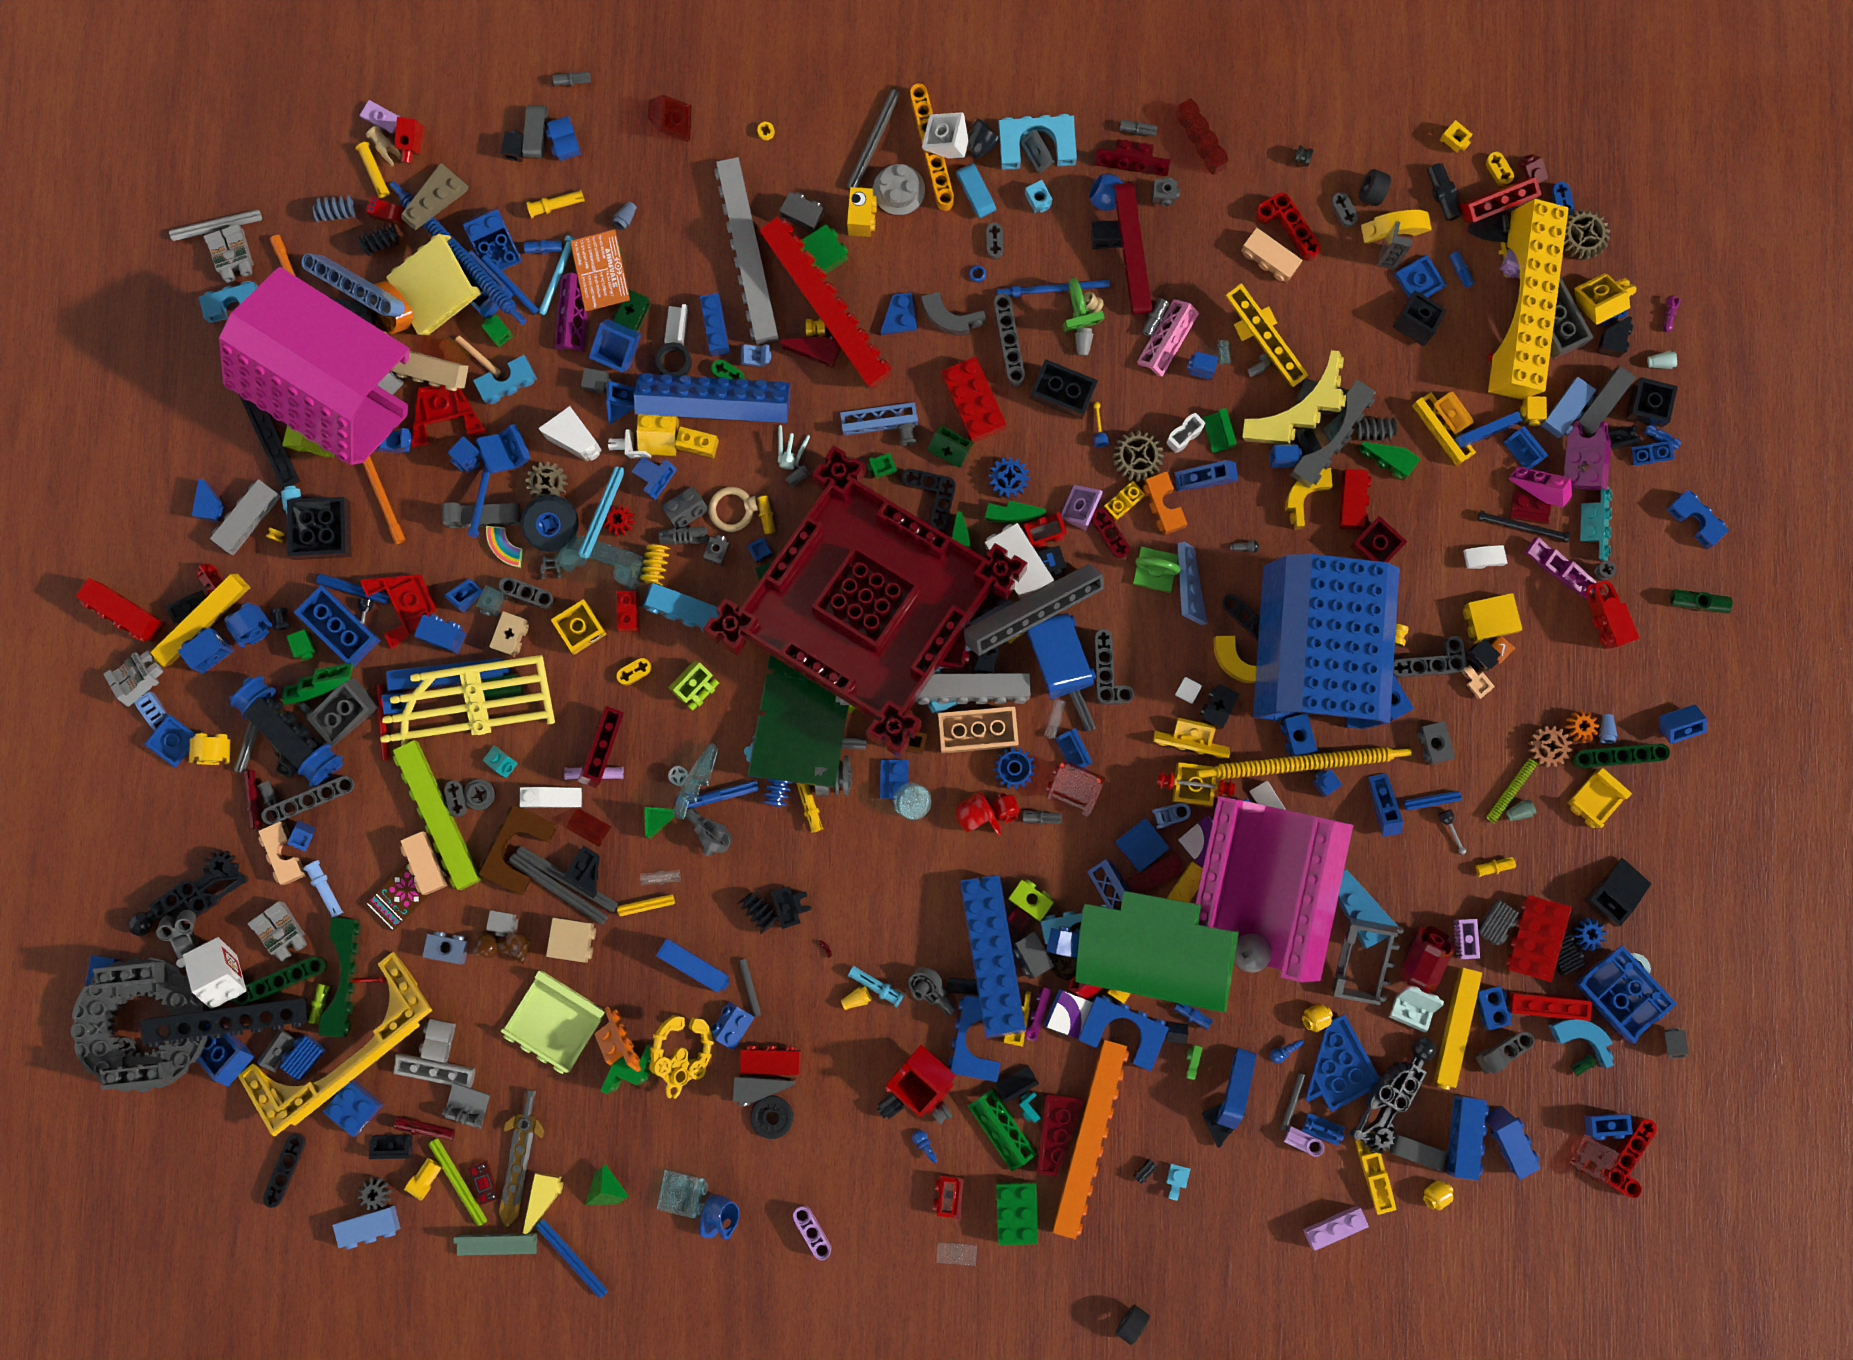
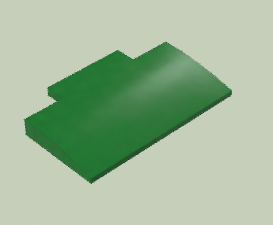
M1124 891L1121 910L1084 904L1078 946L1076 982L1226 1013L1239 932L1198 925L1201 909L1199 904Z

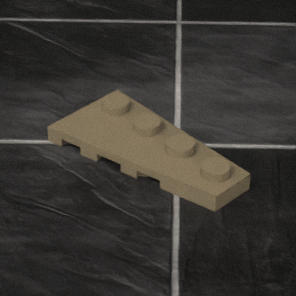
M440 163L404 210L401 219L416 230L466 193L469 186Z

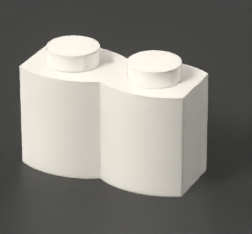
M1196 413L1191 414L1185 419L1182 426L1177 427L1171 432L1166 444L1175 453L1182 451L1187 446L1189 440L1196 438L1201 433L1205 422Z

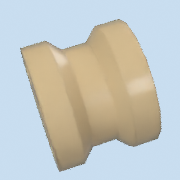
M1089 291L1083 295L1085 307L1089 309L1090 314L1099 312L1102 309L1103 300L1096 297L1093 292Z

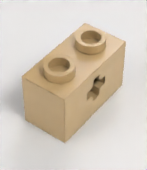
M503 611L489 647L495 651L515 657V654L520 652L522 643H520L521 638L528 631V621ZM512 632L514 634L513 637L507 636V633Z

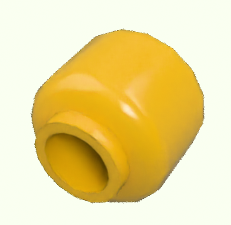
M1316 1003L1304 1011L1302 1021L1308 1030L1319 1032L1331 1025L1333 1014L1328 1006L1325 1007L1321 1003Z
M1437 1180L1424 1190L1423 1199L1429 1208L1442 1210L1453 1201V1188L1449 1183Z

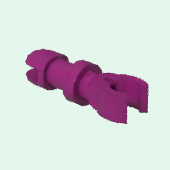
M1675 295L1668 296L1667 298L1668 310L1665 311L1666 320L1663 322L1662 327L1664 332H1671L1673 330V320L1677 315L1675 311L1681 302V299L1675 298Z

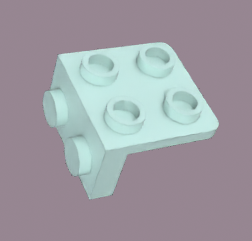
M1408 986L1395 997L1389 1017L1425 1033L1428 1031L1433 1013L1441 1008L1444 1002L1434 994H1426L1418 987Z

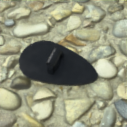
M1513 206L1479 221L1472 222L1468 226V232L1483 240L1507 243L1511 211L1519 208V206Z

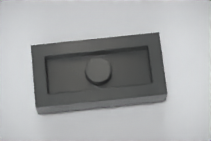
M1037 130L1031 131L1020 141L1038 173L1044 172L1055 162Z
M279 1029L257 1063L275 1073L282 1063L281 1058L288 1051L290 1052L297 1038Z

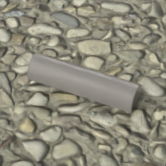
M398 1053L395 1059L393 1074L452 1085L454 1082L471 1088L475 1077V1068Z

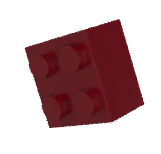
M1378 516L1350 545V548L1363 560L1388 563L1408 541L1384 519Z

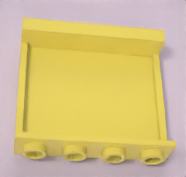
M437 234L433 236L429 243L419 247L418 252L407 257L403 264L393 268L387 276L389 283L403 295L413 312L412 325L419 335H430L482 294L479 287H472L447 243L451 239L448 235Z

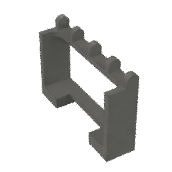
M1349 917L1332 986L1333 996L1380 1005L1381 1001L1385 1002L1387 997L1380 995L1382 985L1389 986L1391 982L1388 979H1384L1387 967L1394 968L1395 966L1394 962L1389 961L1391 949L1399 950L1400 946L1397 943H1393L1394 937H1397L1398 933L1402 934L1404 929ZM1358 930L1389 935L1375 993L1344 988L1346 981L1345 973Z

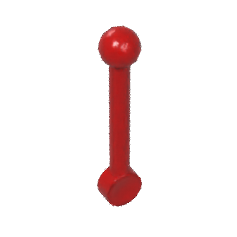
M384 976L379 978L352 979V982L385 983L386 981Z

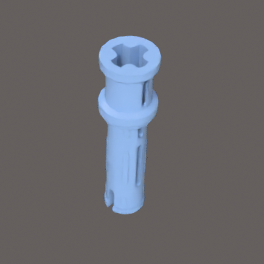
M319 860L314 861L303 867V870L307 871L312 880L311 885L316 886L331 917L335 918L344 912L341 910L327 883L328 877L322 872Z

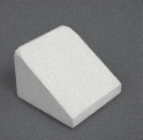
M1185 677L1175 695L1192 704L1202 685Z

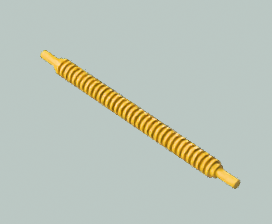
M1387 746L1384 748L1219 764L1215 769L1197 770V777L1216 776L1220 779L1297 772L1298 770L1306 771L1325 769L1327 767L1334 768L1389 762L1394 757L1411 756L1412 750L1411 748L1393 750Z

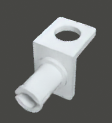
M626 429L625 439L609 438L608 440L611 443L608 444L610 451L625 450V455L629 458H642V456L644 458H651V454L646 451H634V433L629 429Z

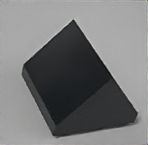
M1168 1022L1169 1029L1166 1041L1186 1044L1188 1024Z

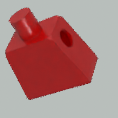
M397 117L395 148L401 152L400 162L411 164L412 154H420L424 125L416 119Z

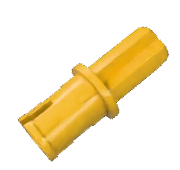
M768 496L756 498L760 511L758 516L762 520L764 533L772 534L775 532Z
M1513 857L1497 861L1493 859L1492 862L1476 865V872L1478 877L1493 873L1497 875L1501 871L1515 868L1516 862Z

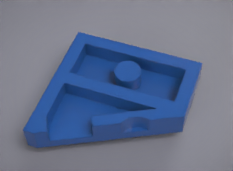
M912 292L893 295L881 328V335L917 331Z

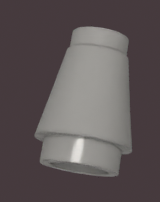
M1077 328L1075 333L1077 355H1089L1094 335L1092 329Z

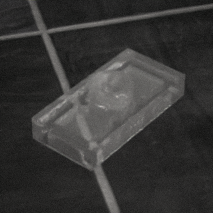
M938 1242L936 1263L976 1266L977 1245Z

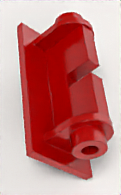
M212 564L199 565L196 576L204 587H207L209 584L211 585L207 589L210 595L223 580L218 574V570Z

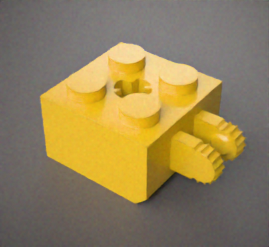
M1604 273L1574 288L1576 306L1598 325L1629 309V297L1637 291V288L1633 284L1630 285L1627 278L1616 282L1608 274Z

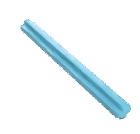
M616 466L611 474L579 550L581 558L587 559L591 554L624 475L622 467Z

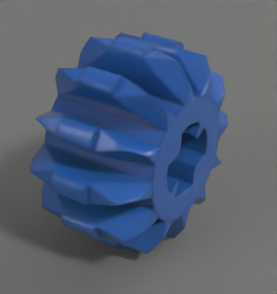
M1585 918L1584 922L1582 920L1578 921L1579 927H1573V930L1577 931V934H1573V937L1578 938L1575 944L1581 945L1582 950L1588 948L1589 951H1594L1595 947H1602L1600 942H1606L1602 935H1606L1607 931H1601L1604 925L1598 924L1597 919L1591 921L1590 918ZM1587 931H1590V934H1592V938H1589Z

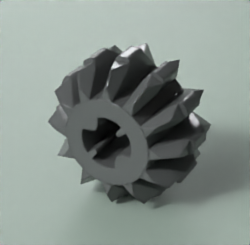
M371 1177L369 1181L365 1180L362 1182L364 1187L358 1188V1191L362 1194L358 1195L357 1199L363 1198L364 1201L360 1205L364 1206L367 1204L366 1210L368 1211L372 1207L374 1211H378L380 1207L385 1208L387 1206L385 1201L389 1202L391 1200L387 1194L391 1193L392 1190H386L389 1183L382 1184L383 1178L381 1177L377 1181L375 1177ZM371 1192H377L378 1196L372 1197Z

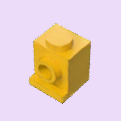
M1455 120L1443 133L1440 141L1445 142L1458 153L1460 149L1464 151L1470 145L1469 139L1473 134Z

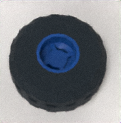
M546 494L534 498L527 504L523 510L520 525L524 538L532 547L540 551L555 552L567 547L574 540L578 532L579 520L574 506L564 497Z

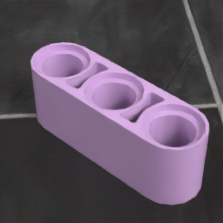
M806 1205L798 1206L793 1213L796 1225L813 1255L819 1260L827 1259L831 1253L830 1242L811 1209ZM805 1210L808 1218L805 1220L799 1219L797 1212ZM811 1227L816 1228L818 1235L810 1237L807 1234V1229ZM825 1245L828 1252L821 1255L817 1252V1247Z

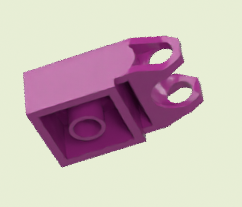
M1574 421L1573 429L1567 440L1564 477L1571 478L1572 489L1607 490L1611 456V441L1607 422L1601 421L1593 437L1584 438L1582 423Z

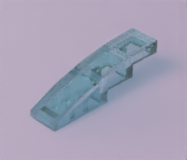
M711 743L688 774L673 810L676 818L684 820L688 803L697 802L701 785L709 786L718 752L715 744Z

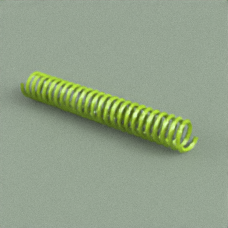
M1531 758L1527 760L1528 762L1520 769L1519 774L1511 781L1510 786L1506 788L1503 796L1495 803L1494 808L1486 815L1487 819L1493 824L1495 822L1491 819L1494 821L1499 819L1498 816L1502 814L1501 811L1506 809L1507 804L1511 802L1510 799L1515 797L1514 794H1517L1516 792L1524 785L1523 782L1527 780L1526 777H1529L1531 775L1530 772H1533L1532 770L1538 765Z

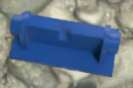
M1307 1113L1301 1130L1335 1145H1339L1340 1140L1342 1141L1345 1135L1343 1133L1345 1127Z

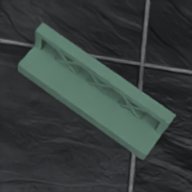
M537 1233L458 1234L454 1237V1244L457 1243V1256L537 1253Z

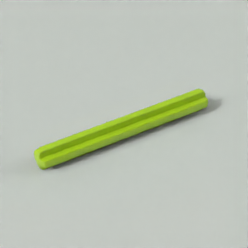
M439 1139L432 1140L428 1144L474 1222L477 1226H481L487 1221L485 1215Z

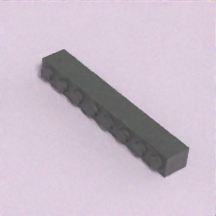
M1090 564L1083 566L964 629L966 646L977 655H982L1103 590V574Z

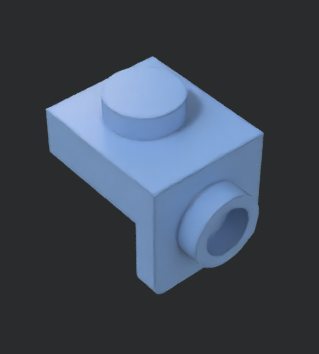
M744 344L741 346V365L763 367L770 362L771 351H769V345L759 347Z

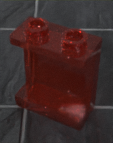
M1062 759L1060 766L1056 764L1053 771L1054 781H1049L1045 792H1048L1046 799L1050 800L1051 797L1081 808L1083 809L1082 815L1089 817L1103 787L1105 777Z

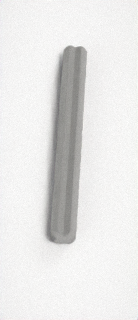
M257 209L172 229L169 231V235L173 241L222 230L237 224L243 225L261 221L262 214Z

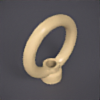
M726 487L719 490L713 495L709 503L711 521L717 528L726 532H735L743 529L752 519L753 512L759 510L756 496L750 497L744 490L737 487ZM734 494L741 497L744 501L745 516L736 524H726L717 516V503L725 495Z

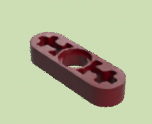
M1102 508L1096 509L1091 518L1092 523L1113 556L1118 559L1125 558L1129 553L1128 543L1108 512ZM1098 513L1099 515L1104 514L1105 517L1103 518V521L1105 522V524H1107L1108 522L1110 523L1109 525H1106L1103 529L1100 528L1103 526V523L1100 520L1096 521ZM1113 529L1116 532V536L1109 539L1105 536V531ZM1118 538H1120V540L1117 543L1120 547H1125L1123 551L1124 554H1122L1121 552L1117 553V545L1115 543L1111 545L1110 543H1113Z

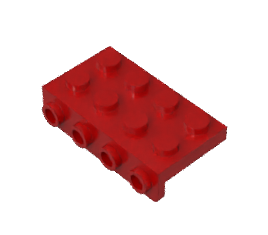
M1528 895V899L1523 900L1521 910H1524L1523 918H1518L1516 928L1519 929L1518 936L1513 937L1511 944L1514 951L1512 955H1508L1506 962L1510 972H1516L1552 983L1572 906Z

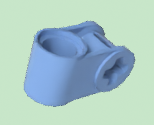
M1179 803L1154 809L1152 813L1155 814L1158 824L1156 827L1159 829L1186 820L1190 816L1191 811L1187 804ZM1178 807L1186 809L1187 814L1185 817L1177 816L1176 810Z

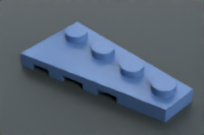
M1186 542L1178 543V559L1181 568L1179 576L1182 616L1200 625L1208 624L1195 549Z

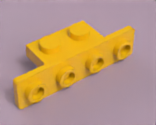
M1178 718L1173 735L1154 731L1153 741L1161 746L1171 745L1180 750L1189 749L1198 754H1211L1216 758H1229L1230 756L1229 747L1212 743L1216 729L1214 725Z

